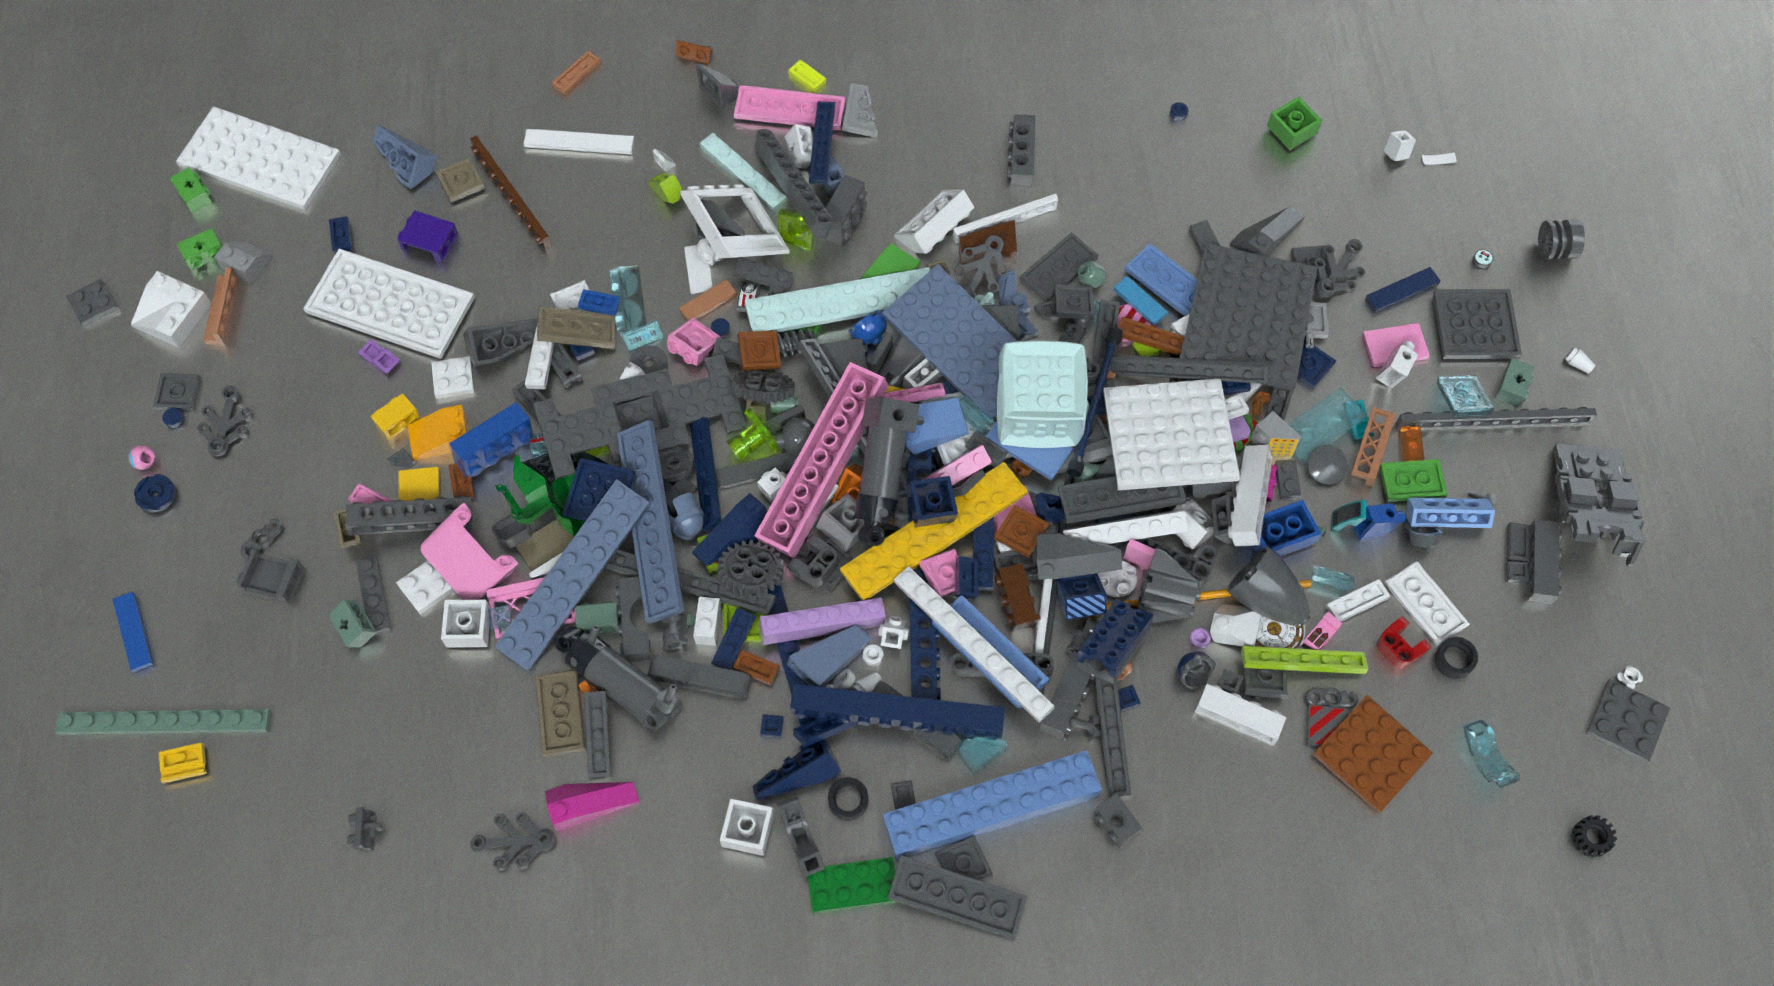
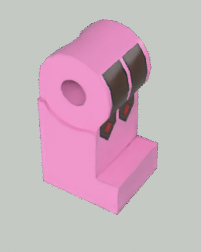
M1327 612L1303 643L1312 650H1320L1336 634L1343 623Z

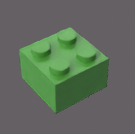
M1298 96L1271 112L1267 127L1291 150L1318 134L1322 120Z

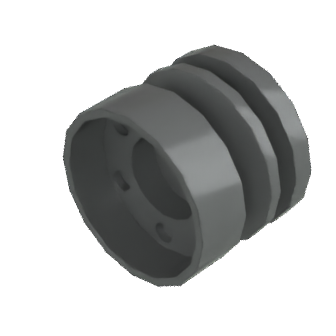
M1565 219L1562 222L1559 220H1545L1542 222L1538 233V248L1544 260H1556L1561 257L1564 259H1577L1582 255L1585 245V231L1580 220Z

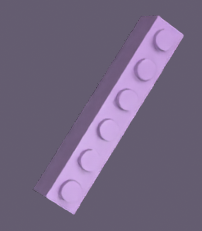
M882 598L760 616L759 631L762 645L836 634L856 624L863 629L880 627V624H884L886 614Z

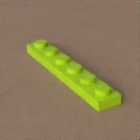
M1243 646L1241 649L1244 668L1366 674L1368 671L1365 652Z

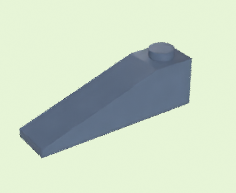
M377 125L373 143L381 155L386 156L390 162L388 164L389 167L397 173V179L408 188L413 189L433 172L437 156L411 140L381 125Z

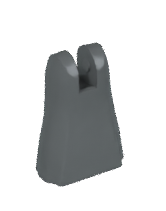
M899 334L878 375L886 379L889 374H892L894 377L888 385L899 388L903 383L904 376L920 364L925 357Z

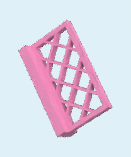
M545 577L486 590L497 640L501 639L504 633H500L499 629L502 621L505 619L512 624V621L506 618L511 608L513 607L519 612L521 611V609L514 605L518 598L524 597L529 600L528 596L533 595ZM504 601L509 606L501 615L496 611L495 603ZM575 609L571 613L572 618L567 619L563 625L576 623Z

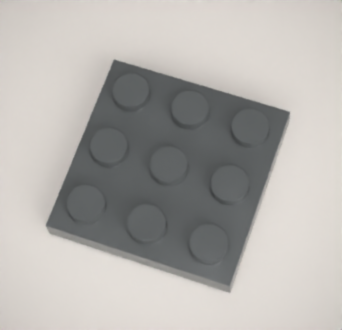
M1609 679L1586 734L1648 763L1654 752L1670 707Z

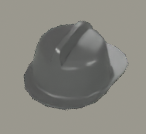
M1405 519V522H1403L1404 527L1409 531L1412 545L1418 546L1426 552H1430L1431 547L1436 546L1439 536L1443 534V531L1438 527H1411L1408 519Z

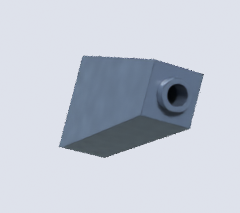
M856 624L792 654L788 659L787 665L807 685L824 687L863 652L865 647L869 645L871 638L865 629L860 628Z

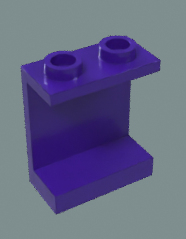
M414 210L412 215L408 217L404 229L398 234L397 240L402 250L405 251L408 245L431 252L435 261L442 263L456 239L458 231L452 222Z

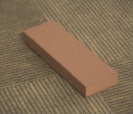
M588 50L551 82L552 87L565 96L602 63L601 59Z
M724 280L679 307V310L687 321L692 318L698 320L736 297L737 292L727 280Z

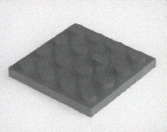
M1510 289L1434 290L1433 298L1443 359H1520L1522 352Z

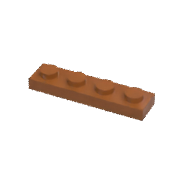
M1125 317L1121 318L1118 328L1123 331L1122 338L1171 354L1181 355L1185 336Z

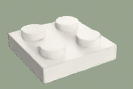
M469 356L431 362L436 399L475 393L472 361Z
M428 560L396 582L420 615L454 591Z

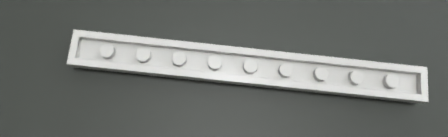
M909 566L894 579V583L1039 723L1054 709V705Z

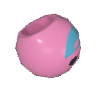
M144 445L134 447L128 455L131 466L139 470L148 469L155 461L153 450Z

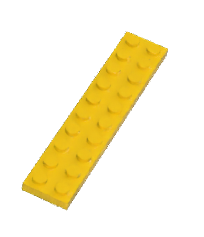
M1005 462L987 472L965 495L955 497L958 516L954 522L915 528L912 521L884 539L883 543L879 546H873L842 566L840 572L862 601L868 600L894 583V579L908 566L912 570L920 566V561L935 556L1028 495V491Z

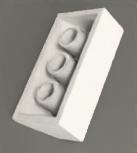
M963 189L942 190L894 236L914 253L926 254L933 249L932 246L945 238L947 232L956 228L957 223L961 219L968 217L974 206Z

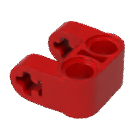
M1404 616L1393 622L1381 634L1376 643L1378 650L1398 669L1408 667L1432 648L1425 639L1412 648L1400 636V633L1410 625ZM1384 639H1389L1392 644L1386 643ZM1399 654H1403L1407 660L1400 658Z

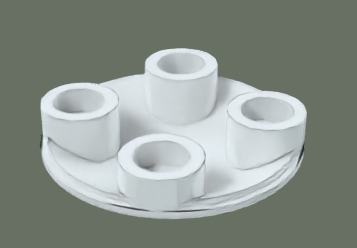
M1122 560V570L1098 573L1106 594L1111 597L1127 596L1137 585L1136 568L1126 561Z

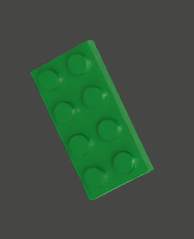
M893 857L824 866V870L808 876L812 914L896 902L888 899L895 876Z

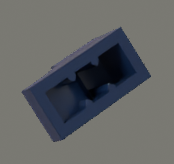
M1042 492L1035 496L1038 504L1035 506L1038 518L1050 523L1049 525L1051 526L1065 519L1060 496Z

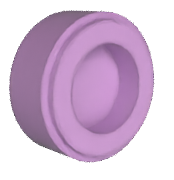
M1195 628L1189 636L1190 644L1196 649L1206 648L1211 640L1210 633L1204 628Z

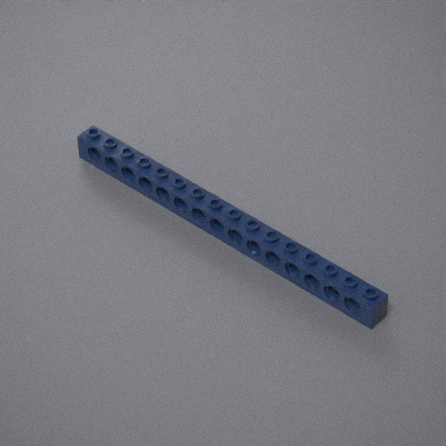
M935 447L915 455L910 451V457L907 461L908 486L910 481L921 480L917 476H928L935 472V462L931 461V456H935ZM923 457L925 460L919 461L917 458ZM908 498V514H909L908 524L913 521L912 512H911L910 503H909V498ZM920 566L913 569L929 585L923 571L919 569ZM910 598L911 697L941 700V687H937L936 680H940V668H936V660H940V648H936V641H939V631L932 625L933 620ZM925 622L928 623L930 626L928 628H922L920 624ZM928 642L930 646L924 648L920 646V643ZM927 661L931 665L929 667H922L920 663ZM922 681H929L931 685L923 687L920 683Z

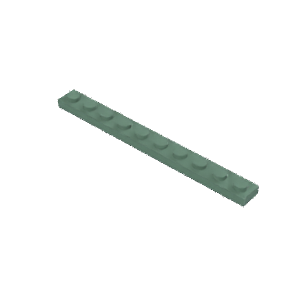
M269 709L58 712L55 733L57 735L268 732L271 711Z

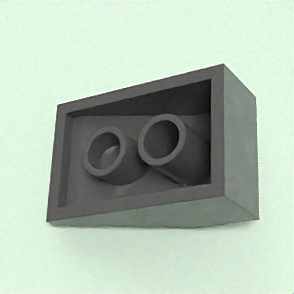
M701 199L702 204L722 237L745 235L744 230L718 204L711 200ZM692 215L695 237L700 239L706 238Z

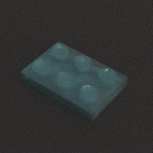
M1476 375L1437 378L1436 384L1454 417L1493 415L1495 408Z

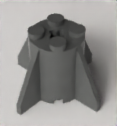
M1155 548L1148 570L1143 569L1142 572L1143 581L1140 590L1143 597L1139 596L1136 610L1140 608L1153 614L1152 623L1181 618L1192 619L1195 612V607H1193L1194 601H1198L1201 594V589L1199 588L1200 581L1193 577L1164 550Z

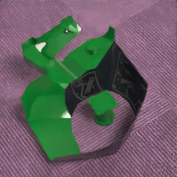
M586 452L570 455L575 473L580 458L608 464ZM548 454L524 462L520 461L519 455L514 457L513 480L528 502L524 509L519 507L507 486L502 484L495 485L497 491L502 492L511 508V517L518 523L531 524L552 507L558 523L564 530L575 537L585 522L562 515L575 474L555 479Z

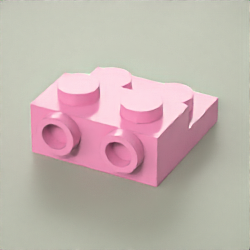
M692 318L669 334L667 347L671 353H677L682 356L687 364L692 363L697 366L705 358H708L709 352L715 347L717 337H722Z

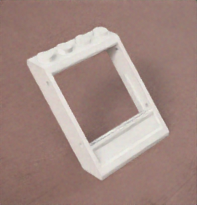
M744 184L733 185V188L730 189L729 185H718V189H714V185L703 186V190H699V186H689L688 190L680 191L682 198L718 258L789 254V248L752 188H744ZM740 196L763 234L722 237L702 204L701 198Z

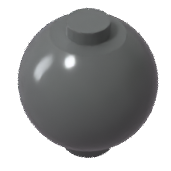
M794 418L788 421L783 427V432L776 433L778 448H785L789 454L798 457L815 424L806 418Z

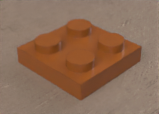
M776 331L738 332L737 338L742 370L780 369L781 360Z
M1014 505L995 534L994 540L1030 558L1037 547V534L1045 533L1050 523Z

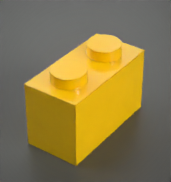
M403 393L391 399L388 404L377 409L370 416L376 427L388 441L407 428L409 424L420 418L416 408Z

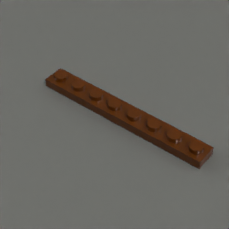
M477 135L470 138L472 143L470 148L473 154L480 157L479 161L484 169L488 168L490 178L498 182L497 186L500 192L507 195L506 199L510 206H515V212L518 217L525 220L524 224L527 230L535 234L533 237L537 244H542L545 250L552 247L546 231Z

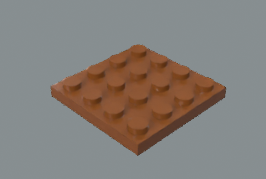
M1367 695L1312 755L1379 814L1433 752Z

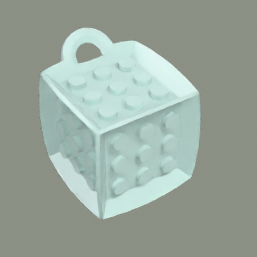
M1036 340L1008 342L1003 345L999 356L997 426L1000 444L1029 448H1057L1076 446L1080 442L1084 434L1085 421L1090 407L1087 401V363L1083 344Z

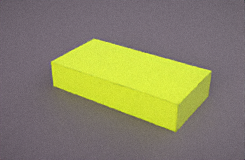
M799 60L788 70L791 77L813 93H816L826 84V78L802 60Z

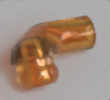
M1258 392L1253 399L1251 415L1261 416L1263 402H1269L1270 393Z

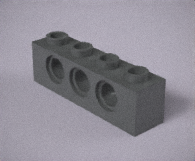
M1014 114L1013 122L1010 121L1009 132L1013 133L1012 136H1009V147H1012V151L1008 152V162H1011V166H1008L1007 177H1011L1010 185L1032 186L1036 115Z

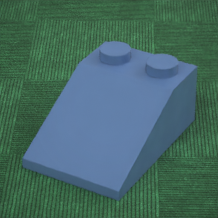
M959 398L920 404L918 417H923L924 423L923 425H916L915 433H907L906 446L915 455L968 435L969 431Z

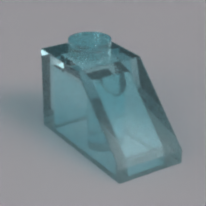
M974 737L972 740L966 739L959 745L958 756L974 775L1007 751L1008 744L1002 740Z

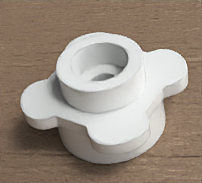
M1630 665L1626 666L1623 672L1617 674V679L1631 689H1634L1637 683L1643 681L1639 670Z

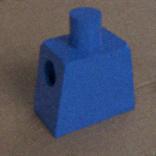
M1392 503L1367 506L1366 519L1357 526H1354L1359 541L1391 533L1399 523L1405 522V513L1402 510L1397 511Z

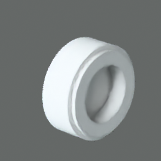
M876 644L866 646L863 650L864 662L869 666L879 665L883 660L882 648Z

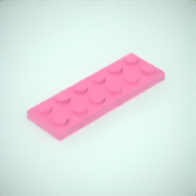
M740 85L734 118L815 127L817 102H835L833 130H841L846 97Z

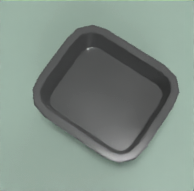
M511 515L492 526V531L497 540L506 549H511L532 536L530 524L518 523Z

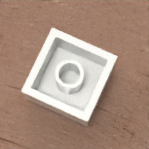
M445 600L441 640L446 647H488L491 608L487 600Z
M730 799L720 837L721 846L764 856L774 817L773 808Z

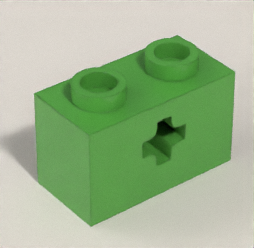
M189 167L170 177L173 185L192 213L212 203L208 197L211 194L205 184L201 186L202 179L197 172L193 174Z
M213 228L177 243L185 262L191 270L215 260L214 256L222 248L221 242Z

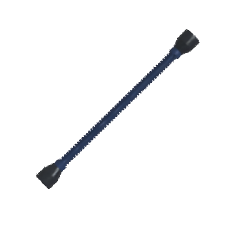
M1116 327L1108 330L1106 337L1107 351L1085 421L1084 434L1066 470L1067 474L1072 477L1078 478L1082 476L1084 452L1109 366L1116 347L1121 343L1123 331Z

